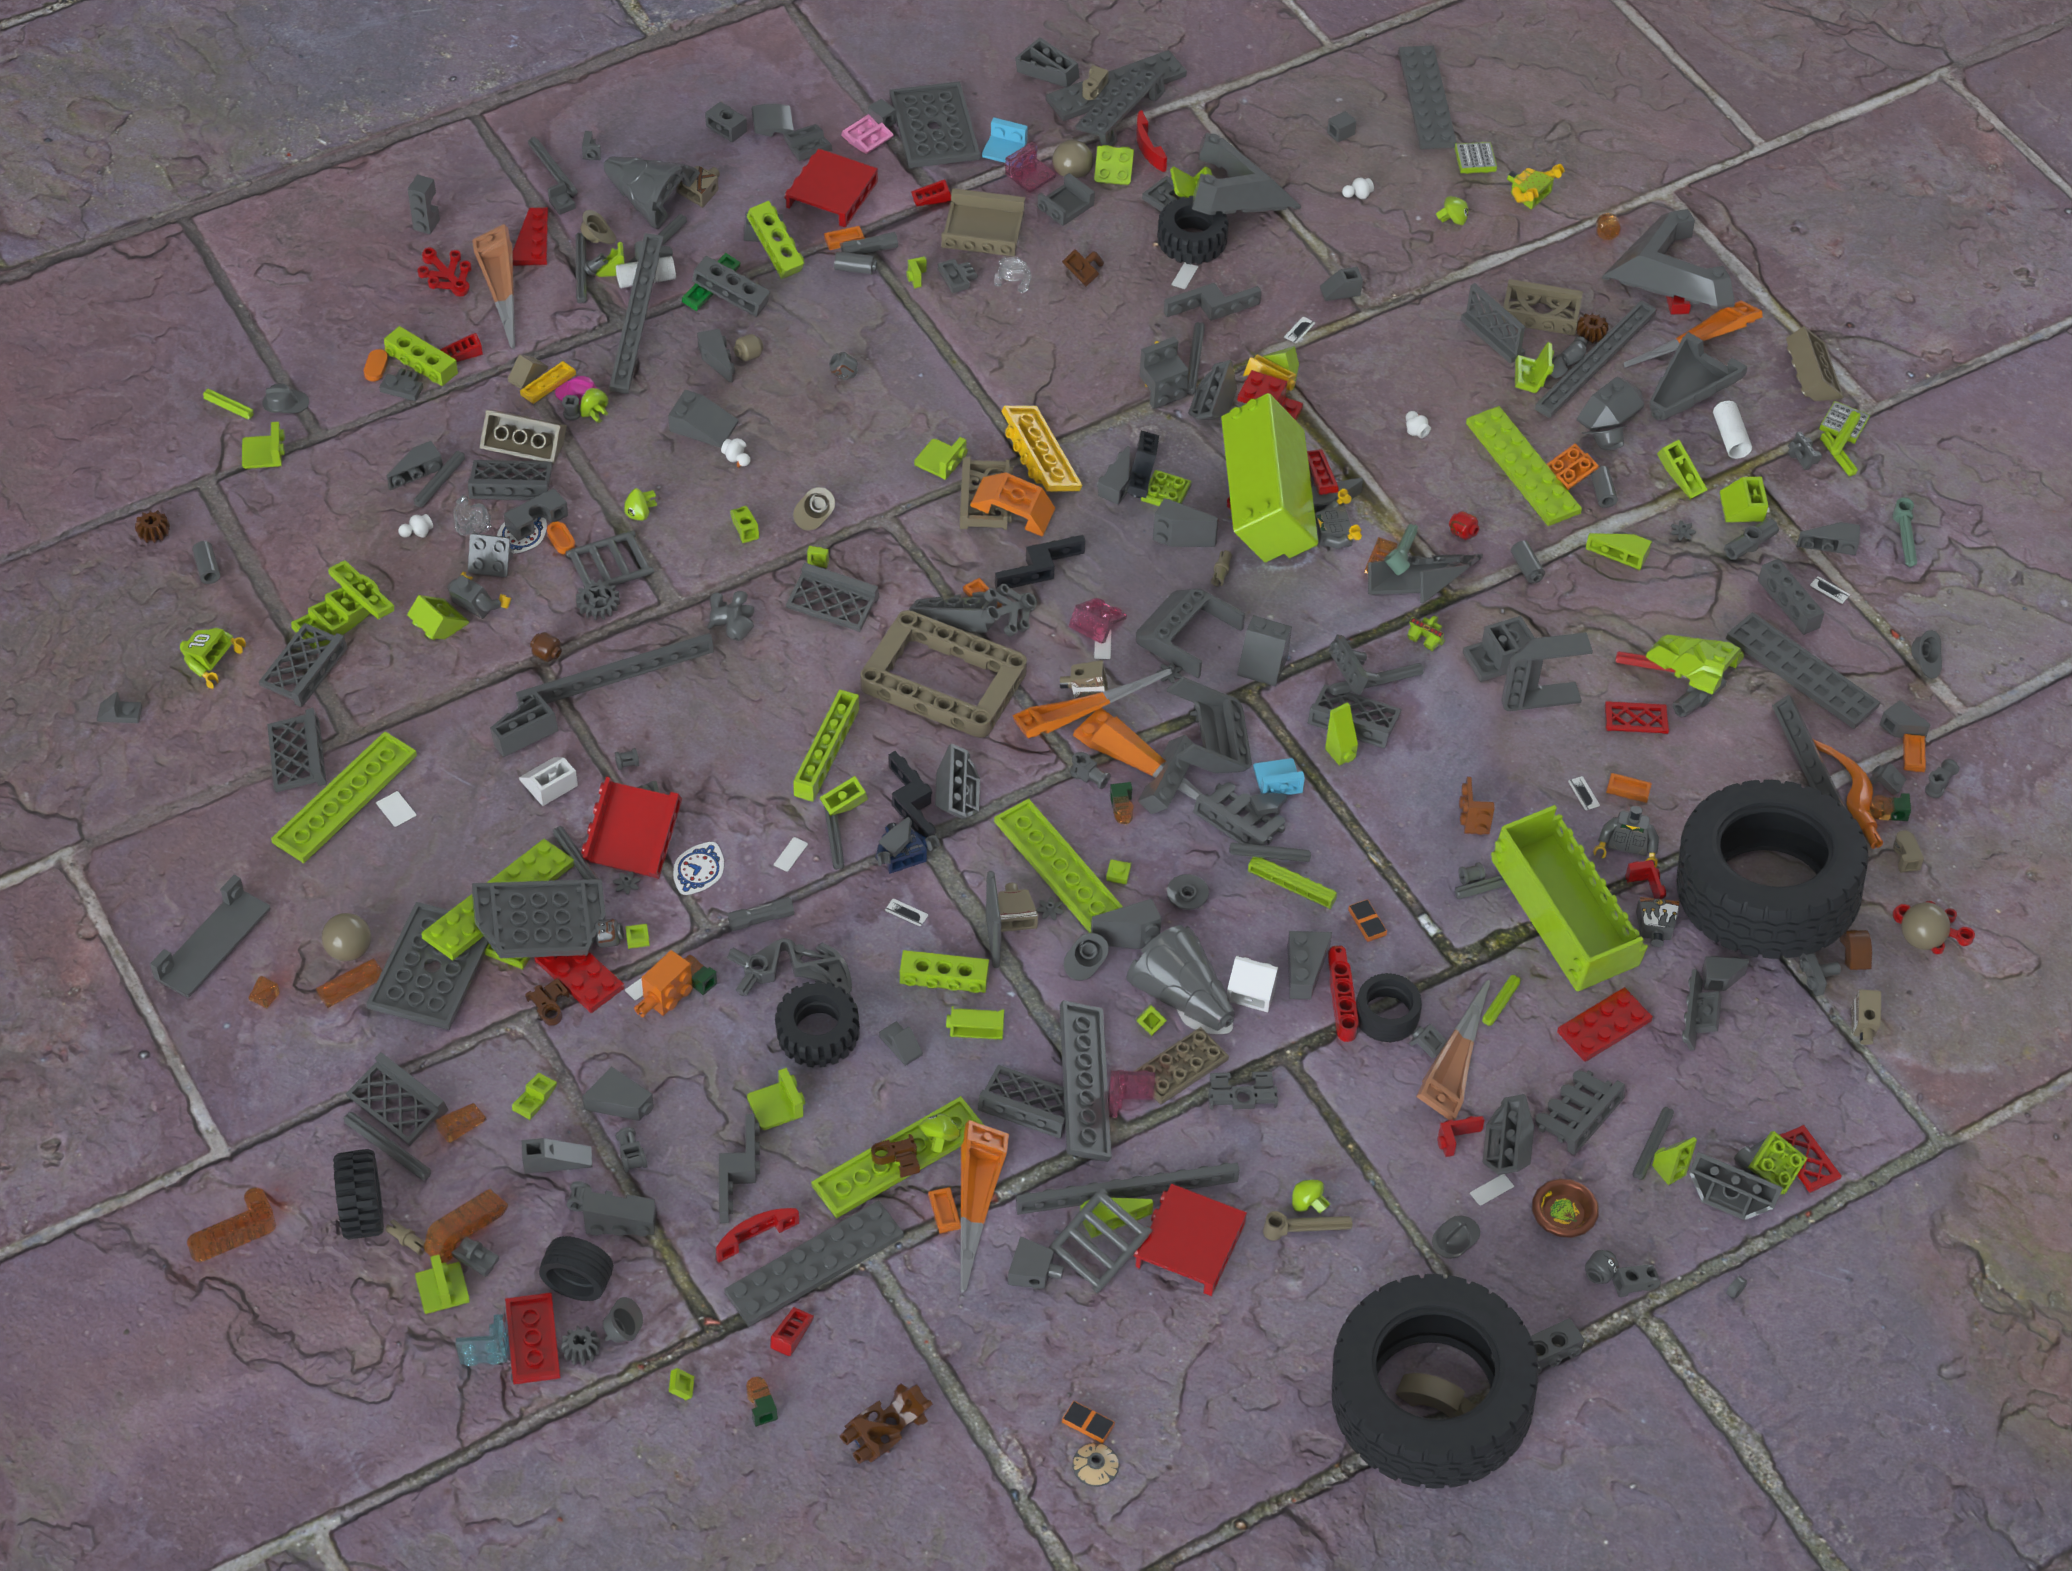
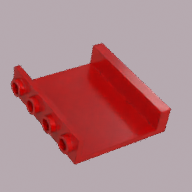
M818 149L810 157L808 164L802 168L801 174L794 179L790 189L786 190L784 196L786 208L790 209L795 200L838 214L839 226L846 228L877 184L878 168Z
M606 777L605 782H602L600 785L599 794L601 796L599 803L596 802L594 805L593 814L595 816L593 822H590L588 826V840L582 846L581 854L583 858L590 863L659 879L681 806V796L679 793L670 792V795L615 783L610 777Z
M1171 1184L1168 1191L1164 1190L1162 1193L1160 1208H1155L1152 1214L1151 1221L1153 1222L1150 1227L1153 1230L1152 1233L1134 1253L1136 1267L1140 1268L1143 1261L1157 1265L1203 1283V1293L1212 1296L1246 1224L1247 1212Z

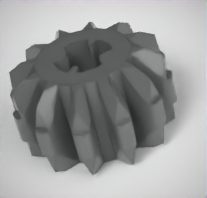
M577 1325L575 1331L568 1329V1335L562 1337L561 1352L564 1353L566 1361L571 1360L573 1365L580 1361L584 1366L586 1360L593 1362L594 1356H599L600 1339L597 1338L595 1330L590 1331L588 1326L581 1330Z

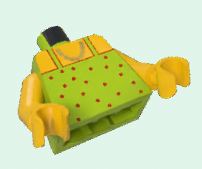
M1557 164L1553 166L1552 170L1546 172L1536 171L1531 168H1526L1521 174L1511 171L1507 177V180L1512 183L1511 194L1517 203H1523L1532 210L1552 192L1554 178H1560L1565 170L1562 164Z

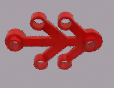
M425 248L422 252L423 262L425 264H433L439 271H431L427 266H420L418 268V276L420 278L428 277V286L431 289H450L456 296H465L470 289L466 279L471 271V263L466 260L460 262L461 273L459 278H457L455 271L458 262L461 260L460 251L452 250L449 253L450 263L447 268L438 259L437 252L433 248ZM439 279H447L449 282H441Z
M1907 904L1897 906L1892 914L1894 920L1901 924L1903 915L1910 906ZM1948 908L1945 912L1953 916L1949 917L1950 923H1953L1956 920L1957 912L1954 909ZM1962 927L1959 930L1950 928L1949 937L1957 939L1961 946H1968L1972 944L1975 932L1969 927ZM1945 943L1939 946L1941 948L1934 947L1931 951L1934 954H1942Z

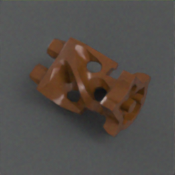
M902 1383L899 1384L894 1390L892 1402L884 1411L879 1400L844 1426L846 1429L839 1437L846 1445L855 1441L859 1446V1449L853 1453V1457L858 1464L867 1460L871 1463L891 1449L902 1439L900 1432L905 1426L911 1423L920 1426L928 1422L924 1413L933 1403L924 1397L917 1384L909 1388ZM872 1412L878 1414L874 1421L868 1419ZM886 1419H895L896 1425L887 1424ZM884 1435L889 1439L886 1443L881 1441V1437Z

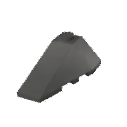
M974 592L971 597L961 598V594H958L947 600H943L942 597L917 599L909 610L968 632L982 634L988 632L993 625L986 624L982 620V612L989 606L997 608V601L989 602L985 599L984 592Z

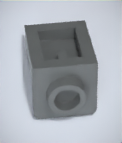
M585 131L582 143L583 159L600 161L601 146L596 144L592 131Z
M564 182L548 188L549 202L559 215L576 209L575 202L566 192Z
M1429 1024L1424 1028L1419 1026L1411 1034L1413 1038L1409 1044L1411 1046L1418 1044L1433 1059L1441 1052L1447 1040Z

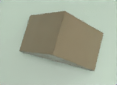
M518 355L508 377V382L522 389L546 371L548 366L534 357Z

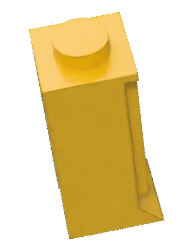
M1258 354L1255 356V359L1250 357L1243 376L1249 375L1251 370L1285 380L1287 381L1286 393L1292 391L1296 383L1294 381L1295 373Z

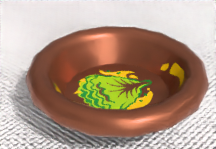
M1555 1179L1546 1182L1537 1189L1532 1199V1213L1537 1223L1546 1232L1558 1237L1574 1238L1584 1235L1594 1227L1599 1217V1205L1594 1194L1585 1185L1571 1179Z

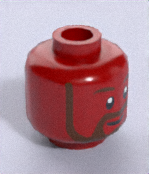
M1467 512L1455 513L1449 521L1451 533L1464 540L1475 537L1479 532L1478 519Z

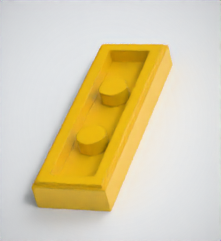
M562 361L522 388L520 394L534 404L574 377L576 370Z

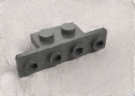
M1692 969V976L1688 980L1690 993L1686 997L1688 1010L1684 1014L1686 1027L1682 1032L1683 1042L1687 1043L1690 1051L1695 1050L1697 1033L1718 1031L1722 1000L1720 991L1702 993L1703 980L1697 969Z

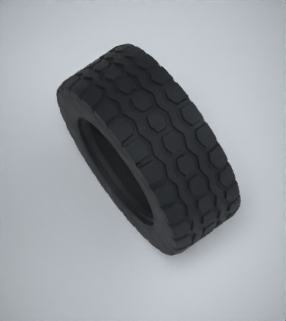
M1764 779L1761 783L1759 780L1742 782V785L1738 783L1724 787L1722 791L1718 790L1700 802L1684 825L1681 835L1676 879L1678 897L1684 912L1699 931H1703L1704 935L1716 943L1720 942L1721 946L1735 952L1741 950V954L1758 957L1760 954L1763 958L1779 959L1780 956L1795 958L1800 957L1802 953L1805 955L1812 954L1821 950L1822 947H1828L1844 935L1859 913L1868 866L1867 843L1862 829L1856 819L1853 818V815L1843 805L1840 806L1839 802L1827 794L1822 796V792L1809 786L1802 788L1801 784L1785 781L1781 783L1780 780ZM1751 851H1777L1803 861L1816 873V876L1806 882L1793 886H1767L1745 879L1737 874L1727 862L1740 854Z
M1425 1274L1424 1278H1421L1420 1275H1413L1401 1278L1400 1282L1397 1280L1381 1286L1379 1292L1373 1291L1347 1317L1338 1334L1337 1344L1333 1353L1332 1405L1342 1434L1345 1435V1439L1357 1454L1360 1453V1457L1374 1469L1379 1468V1472L1395 1481L1399 1478L1402 1483L1410 1486L1420 1487L1421 1484H1424L1425 1488L1439 1489L1448 1485L1449 1488L1466 1485L1469 1480L1475 1482L1484 1478L1491 1471L1494 1472L1509 1460V1457L1513 1456L1519 1449L1523 1438L1528 1433L1534 1412L1539 1376L1537 1369L1538 1357L1528 1329L1523 1325V1321L1512 1307L1508 1308L1507 1302L1494 1292L1489 1294V1290L1486 1287L1473 1281L1468 1284L1466 1279L1449 1275L1448 1278H1444L1443 1274ZM1422 1343H1440L1455 1347L1473 1358L1484 1371L1490 1384V1391L1478 1406L1463 1415L1448 1419H1427L1413 1415L1395 1404L1383 1390L1378 1373L1387 1360L1404 1348Z

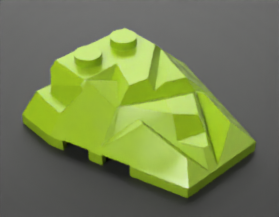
M1664 635L1647 652L1646 658L1664 669H1674L1676 677L1681 678L1683 675L1690 679L1689 685L1713 695L1721 685L1724 671L1729 666L1736 668L1743 660L1744 654L1741 652V648L1734 646L1730 642Z

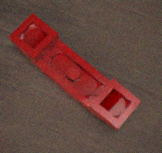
M1139 111L1136 128V139L1139 149L1149 163L1158 170L1165 172L1167 170V156L1161 146H1153L1148 137V120L1143 111Z
M797 1208L774 1209L757 1214L741 1222L731 1229L716 1246L717 1261L720 1263L738 1254V1244L773 1227H776L778 1232L781 1233L799 1224V1211Z

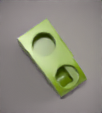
M742 506L730 510L733 524L740 535L742 543L759 539L758 523L748 507Z

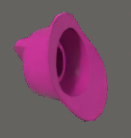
M577 376L556 388L555 395L560 401H563V398L567 395H575L579 398L580 405L585 391L589 388L597 387L589 377Z

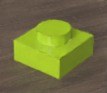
M809 546L807 551L808 564L827 568L829 564V549Z
M1110 859L1106 881L1127 885L1131 863Z
M647 924L625 926L628 949L650 946Z
M679 1368L671 1370L669 1392L684 1400L692 1398L694 1376Z

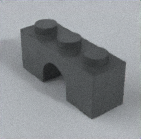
M418 174L408 187L413 230L431 234L440 221L438 206L431 205V201L436 194L435 181L432 178Z
M553 488L504 513L505 527L517 541H520L535 533L534 519L545 518L552 523L567 517V502Z

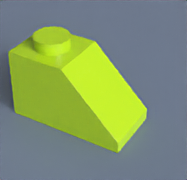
M853 776L819 799L830 816L854 809L867 801L868 797L857 778Z

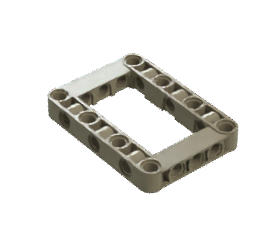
M904 610L898 614L880 644L861 670V690L865 694L978 738H984L990 734L1026 676L1027 658L1018 651L919 613ZM917 641L927 645L928 648L949 656L964 659V662L982 669L995 671L997 675L978 705L975 706L892 674L889 671L894 669L895 662L900 655H903L904 648L908 642Z

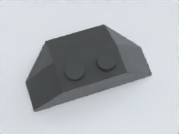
M1231 360L1215 363L1211 368L1212 370L1197 386L1188 412L1190 416L1197 420H1212L1221 418L1222 415L1229 413L1237 391L1233 362Z
M1617 376L1591 396L1578 415L1577 421L1591 431L1597 430V428L1618 427L1644 408L1642 392L1629 381Z
M951 743L936 772L935 806L959 818L966 819L979 813L980 777L975 765L970 760L969 751Z
M1525 1094L1505 1097L1501 1102L1502 1105L1494 1112L1486 1124L1482 1162L1498 1175L1519 1172L1531 1164L1534 1124Z
M1697 1152L1689 1171L1703 1203L1743 1220L1774 1209L1783 1187L1700 1152Z

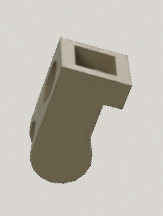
M1095 65L1091 66L1089 78L1082 83L1083 98L1094 100L1098 97L1108 83V70Z
M1906 830L1899 831L1893 849L1900 857L1898 863L1900 873L1920 870L1924 857L1915 836Z

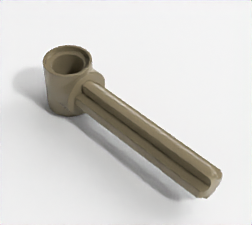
M1272 1211L1266 1216L1263 1234L1267 1239L1275 1241L1279 1240L1282 1236H1286L1287 1232L1352 1229L1353 1222L1350 1216L1287 1219L1286 1215L1281 1212Z

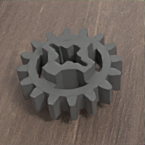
M599 579L598 583H595L594 580H591L590 585L583 583L584 589L578 588L576 605L577 608H580L581 614L586 613V618L592 615L594 620H597L598 616L605 619L606 614L612 616V610H618L617 605H620L619 591H616L615 585L610 586L609 581L602 583V580Z

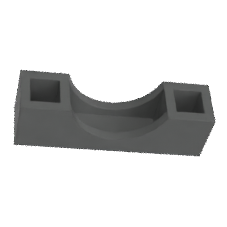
M1186 735L1168 742L1162 754V757L1166 760L1165 766L1159 775L1145 786L1138 799V802L1151 814L1169 807L1190 766V763L1177 759L1176 756L1194 744Z

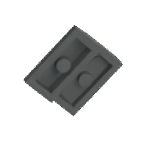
M782 104L752 106L751 110L756 134L772 137L774 132L786 134L794 131L790 106Z
M817 124L783 134L788 147L799 161L810 158L818 149L828 152L832 151L831 143L824 137L823 130Z

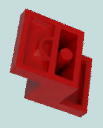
M1253 370L1248 375L1237 398V401L1247 404L1249 400L1257 399L1269 393L1296 421L1303 409L1302 402L1286 398L1287 381Z

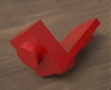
M1653 860L1628 863L1625 874L1627 883L1648 880L1654 899H1664L1666 897V888L1664 885H1661L1660 872L1658 868H1655Z
M1470 1116L1461 1120H1447L1440 1124L1437 1141L1439 1148L1443 1149L1445 1157L1454 1156L1457 1144L1454 1136L1481 1132L1483 1130L1485 1121L1483 1116Z

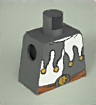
M1639 897L1636 914L1640 936L1650 938L1651 945L1654 947H1661L1664 945V940H1671L1680 901Z

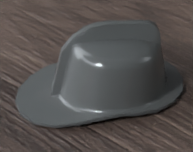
M278 383L270 388H266V396L262 404L264 409L269 412L299 413L308 407L309 398L302 391L291 390L289 386Z
M1627 426L1612 430L1582 432V434H1592L1601 449L1613 450L1624 446L1623 428Z
M1928 630L1922 637L1915 638L1911 647V653L1916 662L1921 666L1923 673L1928 678L1933 679L1937 678L1942 670L1941 639L1936 631Z
M1087 933L1078 938L1064 958L1063 966L1067 975L1074 980L1083 981L1090 978L1108 955L1109 947L1107 941L1097 933Z
M1462 1215L1454 1216L1443 1223L1433 1234V1248L1442 1257L1450 1259L1459 1257L1478 1241L1480 1228L1469 1217Z
M627 1297L619 1298L610 1313L604 1318L605 1341L612 1340L616 1343H622L624 1341H633L636 1338L643 1324V1315L639 1306L632 1299Z

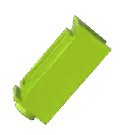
M952 1006L951 1015H947L946 1028H950V1037L1003 1040L1004 1009L997 1012L994 1010L954 1009V1006Z

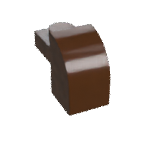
M1867 930L1846 931L1840 937V942L1845 946V965L1850 970L1872 969V943L1869 932Z

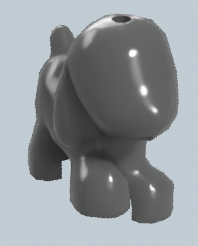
M743 591L734 592L732 603L727 605V602H723L722 594L713 593L710 596V622L707 628L710 630L714 626L727 624V636L736 641L743 640L754 627L753 621L749 619V617L753 616L754 607L742 605L747 601L748 594Z

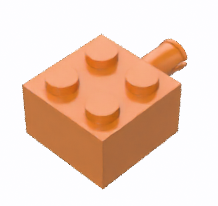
M670 950L641 977L644 999L634 1006V1010L641 1017H645L652 1008L663 1016L668 1011L673 1010L677 1003L692 991L691 963Z

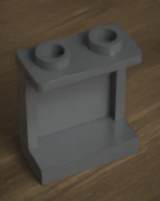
M1069 173L1064 176V185L1047 196L1043 193L1038 194L1037 207L1054 221L1064 226L1094 206L1095 191Z

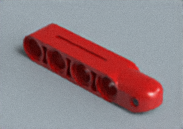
M1342 945L1332 946L1328 951V963L1336 1031L1340 1040L1351 1042L1356 1038L1359 1022L1351 967L1347 961L1346 949Z

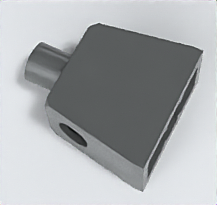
M1020 1237L1008 1272V1285L1043 1289L1046 1286L1048 1277L1062 1279L1064 1266L1053 1264L1054 1251L1052 1249Z

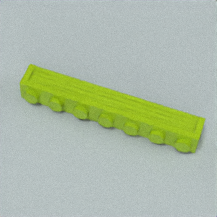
M1253 857L1249 862L1248 872L1331 909L1336 901L1337 892L1333 889H1328L1322 884L1315 883L1309 878L1302 877L1296 872H1291L1285 867L1276 865L1274 862L1259 857Z

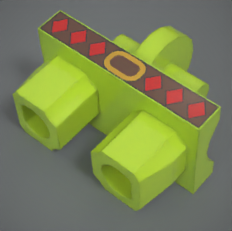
M1434 615L1431 619L1424 617L1422 621L1412 617L1410 620L1411 627L1407 634L1410 640L1417 642L1421 635L1426 637L1423 644L1431 651L1439 644L1442 646L1445 642V639H1443L1444 633L1440 631L1442 626L1437 624V616Z

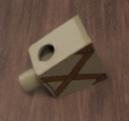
M701 166L694 167L700 172L699 176L690 187L684 185L681 180L676 187V192L703 208L718 191L720 172L715 167H712L710 170H706Z

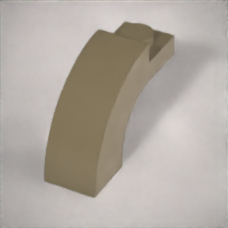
M1423 1373L1403 1375L1395 1393L1412 1407L1418 1405L1430 1406L1442 1411L1450 1418L1463 1415L1476 1407V1405L1464 1397L1465 1391L1442 1378Z

